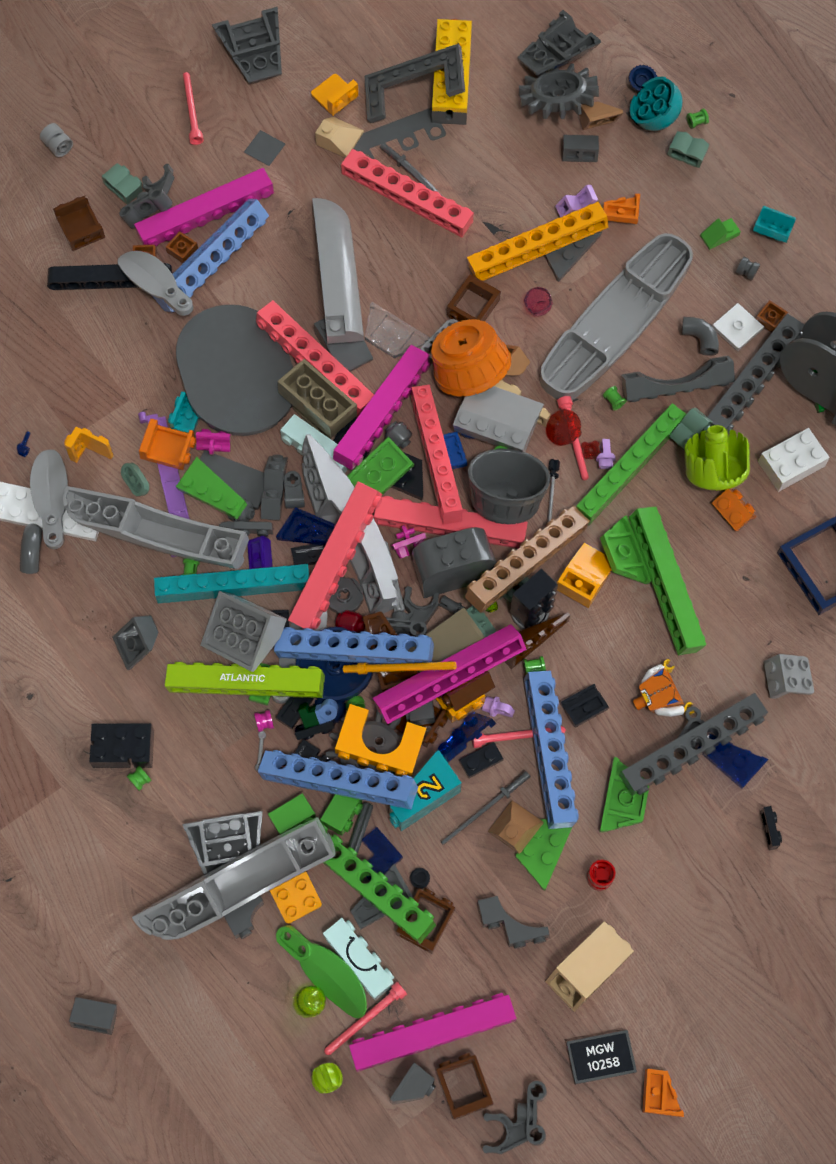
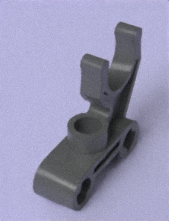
M169 164L163 166L165 170L164 175L155 183H152L147 176H144L142 181L146 192L138 194L136 200L120 210V217L131 229L135 228V223L142 221L143 218L155 211L164 212L171 207L172 200L167 194L175 177L173 175L174 170Z
M407 586L403 603L409 614L401 611L393 612L392 618H387L397 635L407 634L413 637L426 635V625L438 610L440 594H433V601L427 606L420 607L412 603L410 599L412 588Z
M533 1081L529 1084L527 1103H518L516 1123H512L502 1113L484 1114L486 1122L494 1120L501 1122L505 1126L507 1133L506 1139L501 1145L497 1147L485 1145L483 1147L485 1154L496 1153L502 1155L528 1141L534 1146H540L545 1142L546 1132L541 1126L537 1125L538 1102L543 1101L547 1096V1089L541 1081ZM536 1086L543 1088V1093H539V1097L532 1095V1090H535ZM538 1130L542 1134V1138L539 1141H535L531 1137L532 1131Z

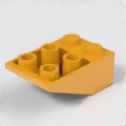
M584 543L557 581V591L589 608L612 571L607 556Z

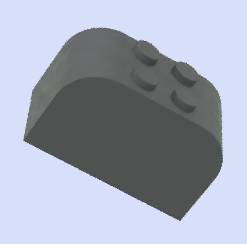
M478 527L425 540L412 551L413 567L424 598L431 597L436 593L442 594L467 587L472 581L475 580L477 582L481 579V575L486 570L491 571L497 563L485 530Z

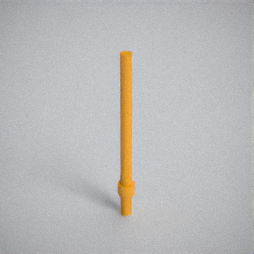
M456 662L358 663L357 665H344L343 672L361 675L368 672L456 670L457 664Z

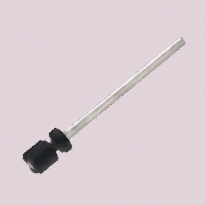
M554 459L549 461L548 468L551 471L549 473L551 487L548 522L552 519L555 479L559 478V474L556 472L560 468V461Z

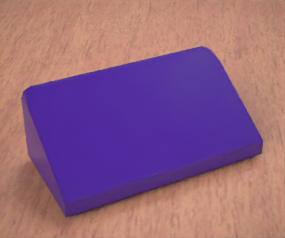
M264 536L249 540L247 544L249 569L273 567L271 540Z

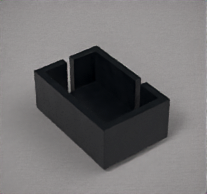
M541 568L513 593L510 614L525 629L530 625L534 626L540 620V615L543 613L547 614L553 609L558 584Z
M151 723L91 724V743L93 745H90L89 763L93 768H131V763L128 759H132L131 762L134 768L138 766L141 768H153L154 728Z

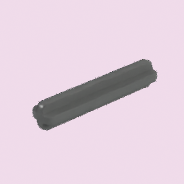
M363 803V808L349 846L357 853L373 810V805L369 803Z

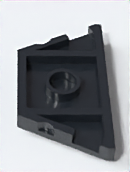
M404 452L415 465L391 488L422 501V460Z

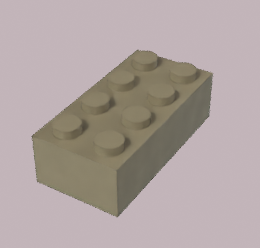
M305 359L278 380V393L330 439L357 416V404Z

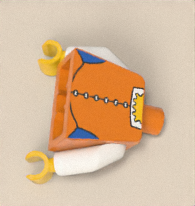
M666 659L663 665H657L646 672L641 680L642 684L639 686L642 696L633 700L637 710L648 706L649 710L657 715L672 717L685 715L687 707L693 705L691 702H688L682 706L684 702L670 675L675 666H666L670 663L669 659Z

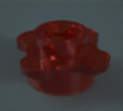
M594 440L593 442H583L581 444L585 459H594L601 453L598 447L599 442Z

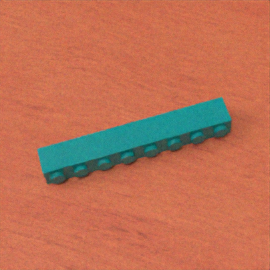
M308 564L157 577L154 578L155 597L159 604L215 599L219 591L237 596L303 591L310 573Z

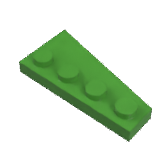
M198 457L195 458L176 485L179 491L236 520L247 506L246 501Z

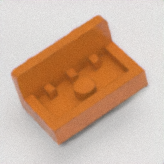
M731 488L726 489L712 504L733 529L738 531L757 516L754 514L755 509L749 503L746 504L742 500L743 495L737 489Z

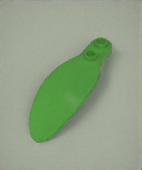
M286 925L279 928L276 933L277 942L292 957L299 960L304 973L311 982L345 1013L354 1018L363 1017L367 1010L366 995L359 978L352 968L334 952L308 941L293 926ZM287 932L290 933L291 938L287 937Z

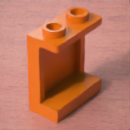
M150 418L139 449L140 459L184 470L185 464L188 465L190 462V450L196 444L194 430H189V433L167 428L158 425V420Z

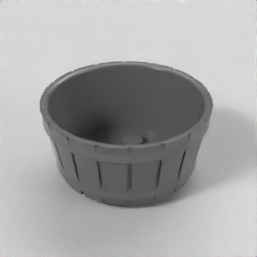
M493 449L477 455L469 464L468 481L471 490V502L474 509L482 517L500 524L525 522L536 514L544 495L547 493L550 484L549 471L539 459L519 450Z

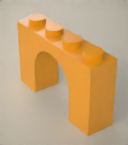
M350 704L335 747V754H338V757L344 760H349V758L357 760V763L363 766H368L369 764L376 766V769L382 772L389 770L396 772V776L402 777V775H407L411 777L426 728L407 722L400 745L388 754H377L370 751L362 739L369 710Z

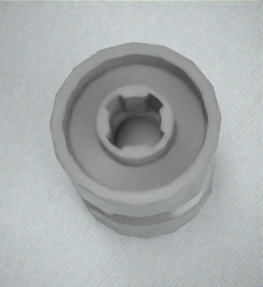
M56 123L47 125L40 133V140L57 157L66 155L73 146V141Z

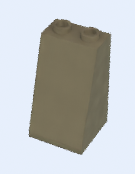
M462 608L426 634L432 638L434 643L432 662H441L485 638L465 608ZM411 647L408 651L413 652L416 647Z

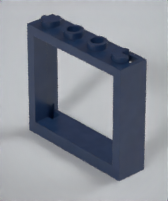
M836 516L780 546L777 552L818 615L836 606V596L827 601L824 599L791 549L832 527L836 531Z

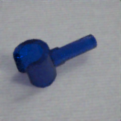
M28 431L25 433L23 441L17 445L18 454L26 457L30 451V448L26 446L31 434Z

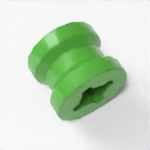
M140 766L136 768L133 774L127 775V778L138 791L143 788L145 783L152 781Z

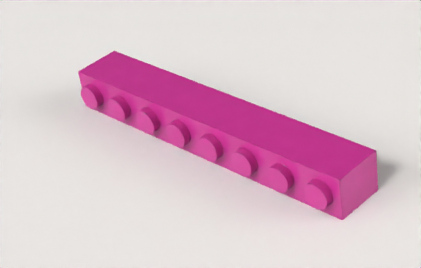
M261 168L169 208L164 212L135 223L136 233L143 245L157 246L162 242L172 240L179 231L186 234L190 230L204 226L212 220L220 219L230 212H236L248 199L260 200L268 198L271 194H274L273 183L265 169Z
M410 345L334 449V461L350 470H353L356 465L359 466L361 464L364 453L371 450L374 439H378L381 436L385 424L389 425L393 418V413L399 411L403 399H407L411 394V387L413 385L416 386L421 379V374L428 371L431 364L429 363L430 354Z
M510 624L441 661L456 662V670L422 671L373 697L379 714L389 724L527 650L522 636Z
M503 993L496 994L491 997L492 1000L484 1002L483 999L472 1002L471 1007L465 1009L464 1006L453 1008L452 1013L446 1015L444 1012L432 1015L433 1019L427 1021L424 1018L412 1022L413 1025L409 1027L399 1025L392 1028L393 1032L387 1034L381 1031L372 1034L373 1038L365 1040L364 1037L353 1040V1044L349 1045L356 1071L366 1070L515 1022L517 1018L509 995L504 996Z

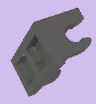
M563 135L562 161H598L599 136Z

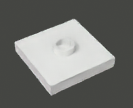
M739 303L712 325L714 330L737 351L743 348L764 328Z

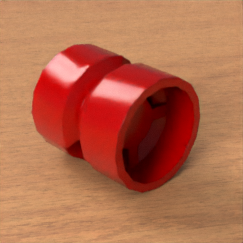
M607 860L595 861L587 873L589 886L597 891L608 889L615 879V867Z

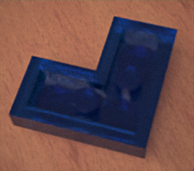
M378 827L362 839L364 845L374 855L368 862L373 866L372 870L376 873L380 871L386 874L393 864L396 865L403 859V856ZM366 876V878L369 881H371V876Z

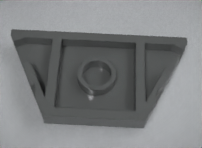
M601 231L544 255L548 260L550 269H553L558 282L600 238Z

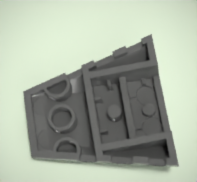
M278 6L261 11V18L231 26L228 20L212 24L215 32L248 83L282 75Z
M562 10L559 13L560 17L557 20L553 19L549 23L550 27L538 35L539 39L536 42H531L517 58L535 75H539L582 57L601 43V40L592 32L587 35L581 32L575 26L572 16Z
M263 811L239 813L182 824L204 875L260 845Z

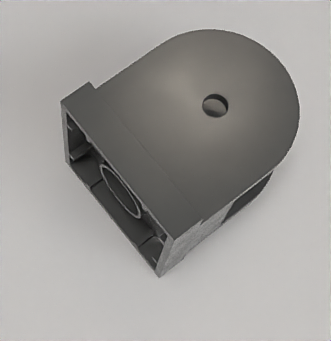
M826 311L816 313L808 319L803 327V338L791 341L781 352L780 365L784 376L797 391L835 414L832 424L836 426V345L833 342L836 341V313ZM811 368L816 369L818 373L813 372Z

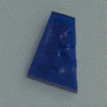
M295 507L276 535V538L279 541L326 545L336 524Z
M473 712L464 719L459 728L453 730L446 742L440 744L438 750L445 760L450 762L466 749L467 742L475 738L478 739L482 736V730L487 726L492 728L497 723L490 717Z
M710 734L708 738L715 740L716 736ZM731 742L724 746L720 743L715 746L716 750L707 756L702 754L741 789L769 760L763 756L755 755L747 749L739 748Z

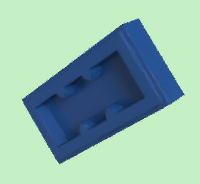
M458 432L443 434L452 469L466 467L468 463Z

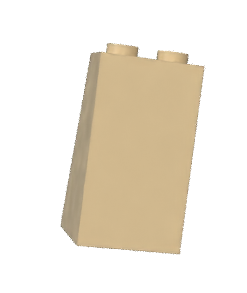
M604 921L553 971L545 982L575 1012L628 959L634 950L626 940H623L616 933L611 925Z

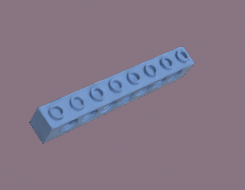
M248 199L172 274L176 280L177 287L189 298L193 295V291L196 288L201 287L205 283V279L209 275H213L218 270L217 267L221 263L228 261L230 255L240 249L242 243L251 238L257 228L265 224L269 214L257 199ZM211 253L214 255L212 260L210 258ZM199 265H201V271H200V272L198 271ZM187 277H189V283H188V284H186V278H187ZM153 296L164 311L175 312L163 299Z
M291 627L283 629L281 637L274 647V652L278 658L373 664L432 662L434 651L432 638L427 635H418V637L407 634L396 636L388 633H379L378 635L365 631L360 633H352L346 630L333 632L328 629L314 631L309 628L295 630ZM297 640H301L298 645H293ZM320 641L317 646H312L314 642ZM339 642L338 646L331 647L332 644ZM358 643L356 648H350L353 644ZM372 645H377L375 649H369ZM391 646H397L395 650L389 651ZM416 647L413 652H408L409 648Z
M551 671L528 672L524 678V685L548 828H571L577 822L579 814L574 806L575 792L571 789L572 774L567 766L569 758L567 751L564 749L565 735L561 731L562 717L561 714H558L559 700L558 696H555L554 691L555 678L552 677ZM539 690L543 691L546 696L541 695ZM542 709H546L549 714H545ZM545 727L550 728L552 733L547 732ZM548 746H552L555 752L551 751ZM551 765H556L559 771L554 770ZM555 783L559 784L562 790L557 789ZM558 803H562L565 809H561Z
M265 750L258 769V773L266 781L410 810L418 790L414 779L407 775L400 777L387 771L380 773L371 768L359 769L351 764L344 766L334 761L323 762L314 757H309L308 759L294 753L287 755L278 750H273V752ZM360 779L359 782L353 784L355 780ZM393 787H397L396 790L391 791Z

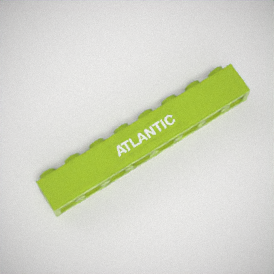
M175 662L174 664H167L165 687L171 693L323 698L325 675L322 669L315 666L305 669L298 666L281 668L278 665H270L269 667L259 665L254 672H251L238 664L224 666L220 663L205 665L196 662L193 665H186L183 662Z

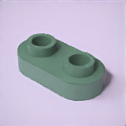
M125 463L121 468L123 480L135 496H145L149 492L147 479L135 463Z

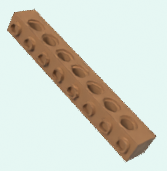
M575 506L569 510L564 509L560 513L559 518L550 520L546 528L536 531L532 539H526L518 550L513 549L507 555V558L504 561L502 559L499 560L491 571L486 570L477 582L475 580L467 586L468 591L465 598L482 613L582 534L590 520Z

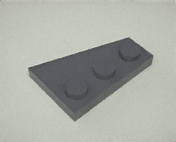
M393 864L385 874L388 878L386 882L391 886L396 884L403 890L402 895L407 899L409 897L413 898L397 867ZM380 889L377 896H384L387 889ZM364 897L351 910V914L360 930L386 916ZM396 901L392 908L399 909L402 906V902Z

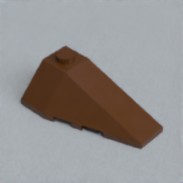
M565 613L520 631L519 633L527 650L504 662L513 669L568 623L570 614Z

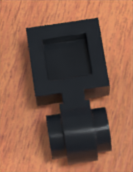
M304 739L294 753L303 758L309 759V757H314L323 762L333 761L324 754L318 757L321 750Z

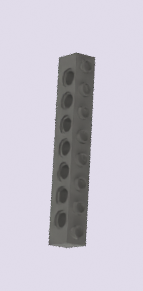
M788 313L785 315L708 415V418L713 421L710 426H723L728 430L729 435V431L734 428L732 424L735 420L739 421L745 413L743 412L745 407L749 408L755 400L753 398L755 394L759 395L764 389V382L772 379L776 367H781L780 356L786 345L793 340L803 338L802 332L805 324ZM736 401L739 405H735L732 402Z
M753 693L626 768L619 776L632 796L636 793L642 795L649 790L648 786L653 783L658 785L665 781V776L668 774L675 775L683 770V765L687 763L689 766L699 760L698 757L705 754L707 756L716 750L715 746L720 743L724 746L732 741V736L736 734L741 736L749 730L748 727L752 724L755 726L765 721L764 717L768 711L756 693ZM740 713H746L749 720L742 719ZM723 723H730L732 730L726 729ZM707 732L714 733L716 739H709L707 736ZM690 743H698L700 749H693ZM674 752H680L683 755V759L675 758ZM657 762H664L666 769H660L657 766ZM640 772H647L650 775V779H643L640 776Z

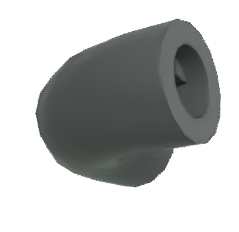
M683 316L682 335H693L699 338L701 354L707 356L718 354V336L712 325L700 318Z
M34 523L28 524L24 528L21 540L20 571L26 574H34L39 571L43 531L39 525Z

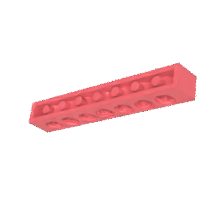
M352 149L341 164L343 175L460 237L465 235L473 223L474 212L469 208L458 205L454 200L441 196L439 192L426 188L422 183L411 180L407 175H402L391 167H386L378 160L369 158L361 151Z
M273 300L259 310L256 316L258 327L265 330L274 342L277 341L287 354L292 355L297 364L305 359L357 404L356 417H358L374 394Z
M430 384L411 387V402L442 523L461 522L463 509Z

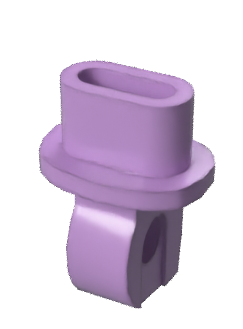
M602 439L600 454L596 457V461L599 464V469H611L616 458L611 453L610 439Z
M487 696L482 711L490 713L492 717L500 714L512 718L515 712L512 706L500 702L499 697L491 698Z

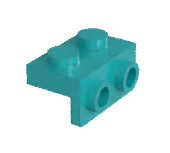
M763 206L753 231L787 243L796 217Z
M182 391L180 397L177 396L175 400V410L173 413H170L168 423L171 429L189 433V430H194L195 432L200 418L192 410L186 392Z

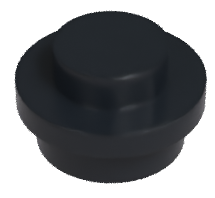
M417 868L412 871L410 882L415 888H425L430 882V874L423 868Z

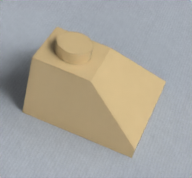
M335 117L327 118L322 121L315 132L316 144L346 158L350 151L354 149L364 130Z

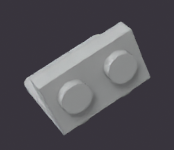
M778 654L764 661L770 698L777 699L788 693L806 695L814 693L807 657Z

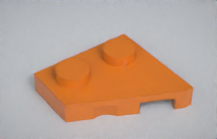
M637 193L633 198L629 199L621 197L617 200L604 202L603 210L607 215L608 221L637 224L640 194Z
M645 1069L643 1113L684 1117V1112L680 1109L677 1101L676 1091L671 1085L668 1071Z

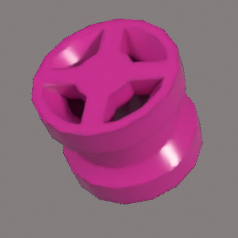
M265 710L261 714L258 712L254 713L259 732L266 728L274 729L270 710Z

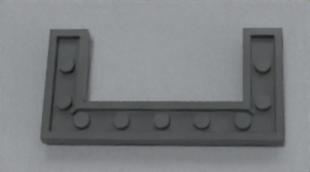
M459 43L365 75L367 120L373 123L386 118L384 88L443 68L445 72L446 94L451 97L465 92L462 48Z

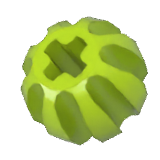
M324 1063L312 1071L311 1080L316 1091L327 1094L337 1090L342 1085L343 1077L341 1070L336 1064Z

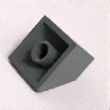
M152 616L133 617L112 637L127 670H131L152 651L159 633Z
M413 1063L390 1098V1103L396 1105L421 1100L425 1095L429 1097L436 1087L433 1085L435 1079L417 1064Z

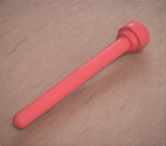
M185 72L183 79L191 124L189 141L193 145H199L204 141L203 133L198 129L190 74Z
M564 396L557 400V404L565 415L582 480H587L589 475L571 413L573 402L571 396Z
M561 726L562 733L566 732V729L563 726ZM545 728L547 732L552 733L550 728ZM532 730L490 735L473 732L471 733L473 748H481L482 745L490 742L533 738Z
M398 982L391 986L392 989L389 991L390 993L324 1049L325 1054L331 1055L394 1000H402L407 995Z

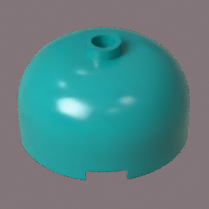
M655 77L642 85L644 88L637 96H633L630 104L632 119L642 128L649 131H660L673 124L678 118L683 105V98L679 88L666 77Z

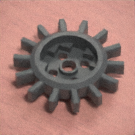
M572 63L567 70L556 68L550 72L537 75V78L526 75L524 77L525 85H519L521 106L528 105L529 114L531 115L540 109L543 110V119H547L551 112H559L560 118L565 119L566 111L571 109L580 115L582 114L581 104L593 107L594 97H599L597 76L589 77L588 68L576 73Z
M377 710L375 721H366L362 739L367 748L374 747L377 750V754H388L394 751L401 743L404 733L398 735L394 731L400 724L401 717L386 725L382 723L383 718ZM345 717L341 719L342 724L344 723ZM331 732L329 736L334 741H338L339 734ZM377 738L383 739V743L381 745L376 744ZM335 751L326 752L328 758H339ZM340 758L341 764L344 766L351 764L359 769L371 768L376 772L383 773L377 770L376 766L369 764L361 768L357 760L351 758L344 760Z

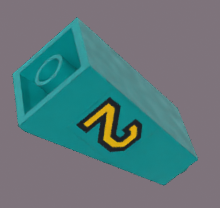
M439 750L435 752L413 778L418 786L412 809L390 805L389 820L395 829L398 827L400 831H403L461 792L462 782Z

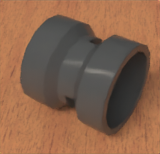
M743 257L736 273L739 275L744 274L748 279L753 280L760 264L750 262L749 258Z

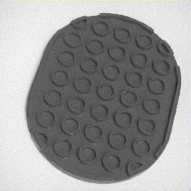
M241 305L215 306L194 316L184 326L179 335L176 345V361L188 402L197 417L201 418L209 427L219 432L223 431L232 435L248 436L273 428L290 412L293 405L278 393V380L293 369L289 354L283 350L282 346L277 341L274 342L265 330L258 327L256 323L258 311Z

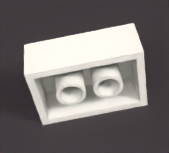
M807 428L763 452L758 463L779 492L825 467L830 457L811 430Z

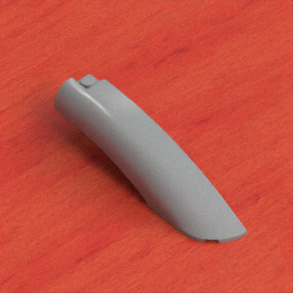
M312 198L327 344L364 341L350 220L346 212L336 203L326 199Z
M307 434L302 447V453L304 454L302 470L316 518H320L328 529L333 532L355 487L325 449L310 434ZM373 518L370 525H367L364 530L363 540L360 543L358 542L355 548V556L349 561L362 586L370 614L380 611L384 614L398 605L396 601L397 589L394 587L398 576L383 536Z
M66 486L64 489L63 504L68 515L78 524L95 531L162 553L234 569L240 568L245 560L243 554L249 541L245 531L209 525L179 517L136 502L135 499L70 486Z
M316 817L205 874L137 913L132 919L140 929L149 935L161 937L165 940L185 937L222 918L274 887L334 857L336 852L329 833H326L319 818Z

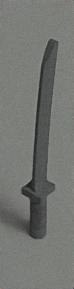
M384 142L380 145V148L397 161L398 167L402 166L419 183L425 185L426 188L437 191L420 172L406 161L404 154L400 156Z
M528 772L522 773L506 788L502 787L500 795L445 838L441 844L444 845L504 796L507 799L510 798V793L531 777Z

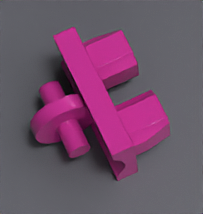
M202 429L201 432H196V450L209 451V455H214L215 451L230 452L229 433L223 431L211 433L209 429Z
M403 525L401 526L402 532L397 533L396 537L397 539L404 537L405 540L390 546L392 550L396 551L399 559L410 555L406 545L413 543L415 548L418 544L425 541V533L410 538L409 535L415 533L414 528L407 530L406 526Z

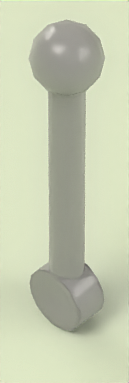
M264 731L258 734L260 742L258 761L255 765L256 771H258L262 760L263 742L266 738Z

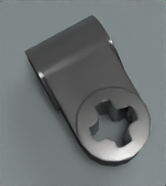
M290 471L284 476L286 509L305 507L301 477L298 472Z

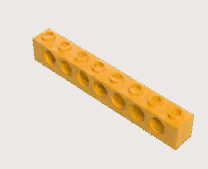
M599 202L589 204L584 208L468 256L469 269L473 276L482 281L609 228L607 215Z

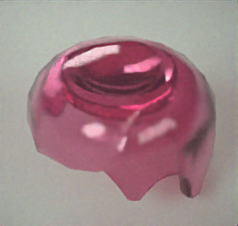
M532 288L524 297L525 306L533 316L546 315L552 308L553 300L546 288Z

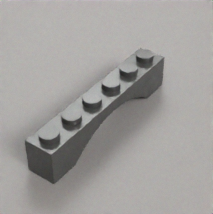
M729 356L712 358L696 372L685 377L670 380L655 379L639 371L621 374L623 396L627 401L637 402L641 398L654 399L658 395L665 394L670 396L680 391L692 392L697 388L709 389L714 385L727 386L729 383L735 382L734 361Z

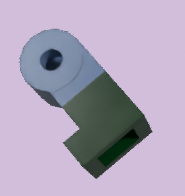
M326 699L322 704L309 707L308 702L300 704L298 711L304 727L309 728L335 719L338 711L337 702L333 699Z

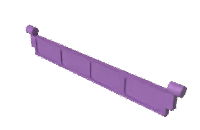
M145 412L138 413L140 423L148 422L149 424L151 418L158 420V425L168 428L165 416L158 418L157 414L146 416ZM157 463L168 512L189 519L184 493L176 488L180 481L178 469Z

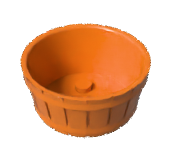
M469 319L454 323L440 332L432 344L431 357L436 384L440 390L452 396H472L492 388L505 377L511 366V354L506 344L499 338L494 328L482 320Z

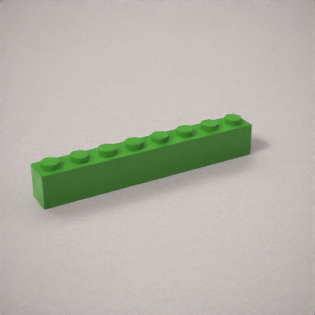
M672 403L576 506L590 520L588 526L670 439L671 433L687 415Z
M657 507L636 509L629 516V520L677 654L679 656L697 653L707 645L705 636L701 631L699 620L693 609L692 601L689 598L686 584L683 581L680 568L677 565L673 549L669 543L667 532L662 524L661 516L658 513Z

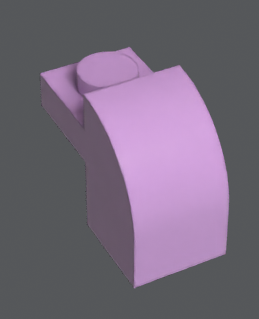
M586 185L576 196L565 195L555 207L559 216L563 217L595 203L598 198L592 185Z

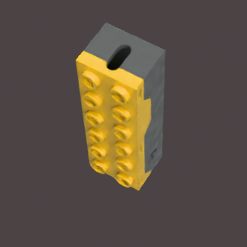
M437 19L436 51L458 43L462 48L465 92L449 97L446 94L444 68L434 71L432 123L466 125L472 21Z

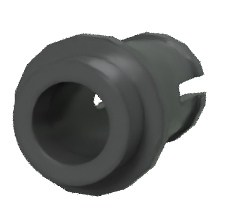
M445 595L441 599V603H439L440 607L453 613V615L462 608H465L461 602L457 603Z

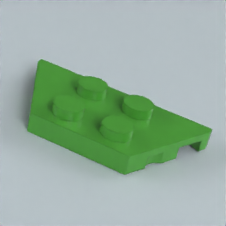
M624 516L600 537L602 546L613 573L649 584L652 581L628 517Z
M617 757L613 759L600 826V832L602 833L642 823L645 814L649 790L642 795L638 793L633 796L631 795L619 776L628 767L620 762V759Z
M540 819L544 822L523 851L520 854H516L515 858L527 869L531 877L538 882L541 889L545 891L572 827L549 829L547 819Z

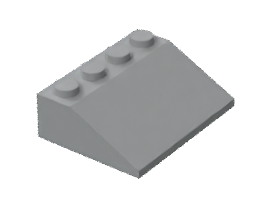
M493 386L482 393L465 396L454 420L453 428L456 432L495 446H503L507 449L526 452L544 404Z
M219 591L200 646L254 672L280 639L287 619L235 594Z

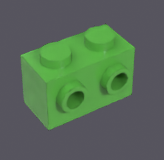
M303 793L268 814L279 835L316 818Z
M335 794L320 819L321 823L328 829L343 836L345 831L348 833L353 825L352 819L355 814L359 815L363 808L362 800Z

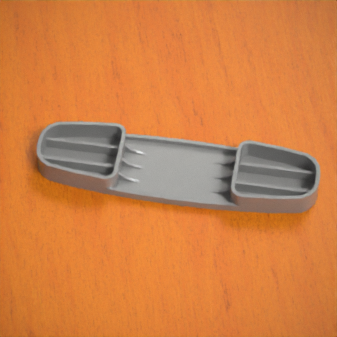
M664 233L651 240L627 261L625 269L591 303L571 329L563 333L541 366V387L557 400L564 396H571V399L574 400L596 382L639 338L676 291L690 268L693 258L691 247L678 236Z

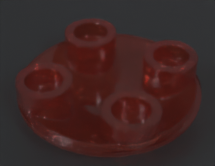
M567 409L559 410L551 415L546 425L547 437L557 446L572 443L582 433L580 418L575 412Z

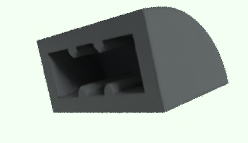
M76 997L69 1019L70 1025L73 1028L112 1035L116 1021L117 1005Z

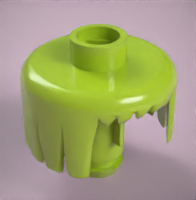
M713 425L701 432L700 439L699 434L696 433L685 444L686 476L693 485L706 490H726L742 484L749 476L750 445L748 439L742 433L738 432L737 437L736 431L730 430L728 435V430L723 426Z

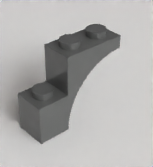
M273 455L268 458L264 470L261 519L280 520L284 476L288 465V457Z
M498 896L478 900L477 902L483 928L488 927V930L496 929L503 923L509 947L514 946V949L525 947L526 943L529 942L540 944L546 942L545 938H548L550 935L548 926L529 927L512 919L501 906Z

